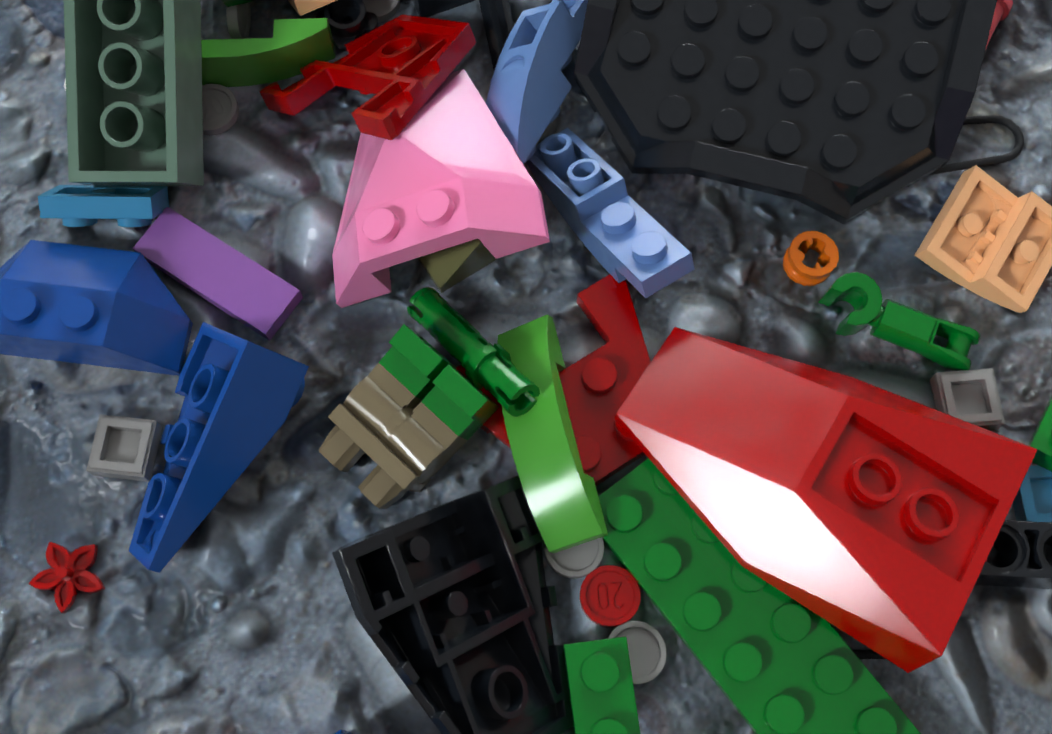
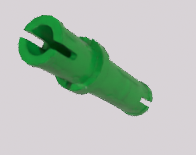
M422 288L411 297L409 302L414 304L421 312L414 306H408V314L422 325L466 370L467 379L478 389L484 387L511 416L518 417L531 410L537 400L532 398L526 391L533 397H537L540 394L539 387L515 368L511 363L510 354L502 346L495 343L493 346L434 288Z

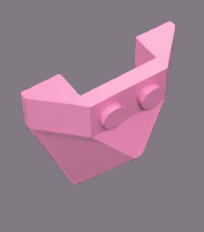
M464 69L450 73L401 133L393 140L360 133L332 254L336 304L341 308L391 293L389 267L468 241L479 239L495 259L550 242L542 193Z

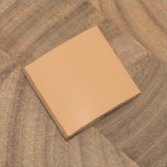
M975 165L962 173L914 256L943 276L973 293L1015 312H1026L1052 266V206L1033 191L1018 198Z

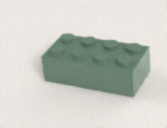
M63 0L69 182L90 185L204 186L201 0Z

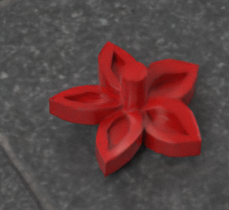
M49 542L46 550V560L52 568L39 572L29 582V585L41 590L55 589V603L60 612L65 614L75 602L77 589L88 593H95L105 589L100 578L91 571H87L97 560L98 545L81 546L70 553L66 547Z

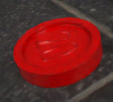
M604 565L594 569L585 577L581 585L579 597L581 608L589 620L602 627L614 628L633 618L640 605L641 592L638 582L629 571L616 565Z

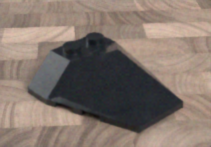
M519 475L434 507L350 542L332 552L356 619L441 734H562L574 726L563 644L554 645L549 607L557 606L555 586H546L542 550L548 548L530 510Z

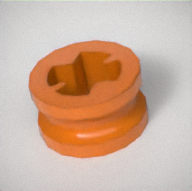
M805 231L798 234L785 251L783 268L787 276L795 283L803 286H815L824 282L836 268L839 260V251L835 242L828 235L819 231ZM809 249L815 250L820 254L813 268L802 263Z

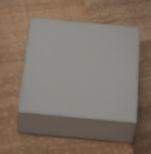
M993 368L935 373L930 378L936 410L987 430L999 429L1005 424Z
M100 414L86 471L93 476L149 482L152 477L163 426L156 420Z

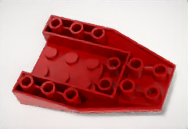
M677 327L673 328L614 417L618 424L742 567L907 673L943 655L1038 450L856 378Z

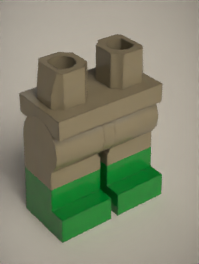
M405 324L389 341L392 347L369 375L360 381L349 393L344 403L339 404L328 416L336 426L330 431L319 448V452L333 466L343 472H348L364 453L378 464L358 488L365 497L381 509L389 508L402 498L407 491L420 493L430 482V478L453 457L499 408L494 401L474 386L462 372L458 371L429 342Z

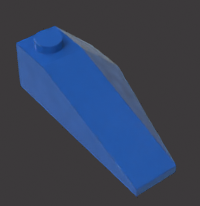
M202 323L180 373L175 393L185 396L178 421L175 425H165L160 444L165 445V467L163 473L155 474L148 482L129 547V552L148 570L158 573L162 571L284 424L291 408L302 397L305 387L304 377L309 366L210 324Z

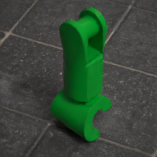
M859 272L845 273L839 277L818 302L829 307L839 301H845L853 306L854 311L839 323L835 334L842 336L853 335L869 325L872 326L871 336L917 353L954 371L970 369L972 362L967 358L971 345L978 344L981 337L980 333L970 327L933 317L890 299H885L882 303L881 290L875 280ZM935 335L948 339L945 348L933 344Z

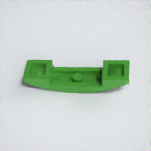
M328 18L274 19L273 38L201 40L202 85L219 84L225 87H242L266 84L302 74L300 68L315 60L328 62L336 57V48Z
M547 314L499 334L497 344L510 354L511 363L515 368L536 384L540 390V394L537 397H533L526 391L537 402L524 415L518 417L511 416L503 406L502 412L512 455L530 510L548 551L557 553L607 536L608 532L594 477L585 474L583 471L559 376V371L566 368L553 317Z

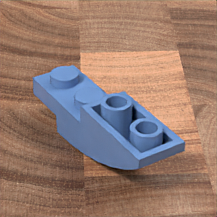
M552 0L549 4L522 11L500 53L491 79L486 104L523 164L534 155L537 142L547 126L559 115L560 106L572 88L561 71L571 62V54L581 39L588 0Z
M568 127L546 137L541 143L536 145L537 148L534 155L526 164L574 233L618 283L627 279L645 298H648L695 270L692 253L628 195L624 178Z

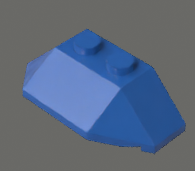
M30 240L0 267V354L180 376L193 323L141 252Z

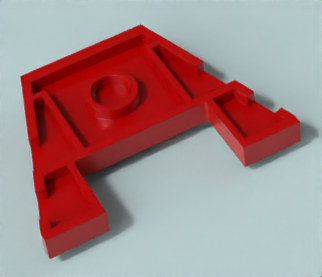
M402 14L345 44L348 55L333 63L315 60L300 68L304 77L300 81L281 90L277 82H274L259 92L269 110L292 116L297 115L335 86L358 90L363 95L376 94L351 114L360 133L393 140L401 133L477 42L469 23Z
M610 274L579 292L576 301L606 344L559 372L583 471L585 474L594 477L596 486L645 455L614 417L651 360L626 280L618 283ZM462 365L456 367L458 371L466 376V370ZM483 387L480 390L494 401L499 408L480 428L487 434L491 433L511 449L502 406Z

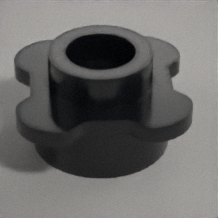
M337 0L325 5L324 10L320 11L316 18H328L335 46L342 50H347L345 44L378 27L376 14L367 12L362 0ZM348 20H351V21H352L351 23L343 24V22H345V21H348Z

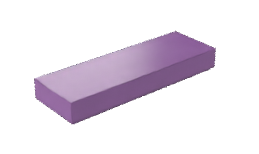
M168 206L132 248L134 252H141L149 264L269 341L303 298L299 289Z

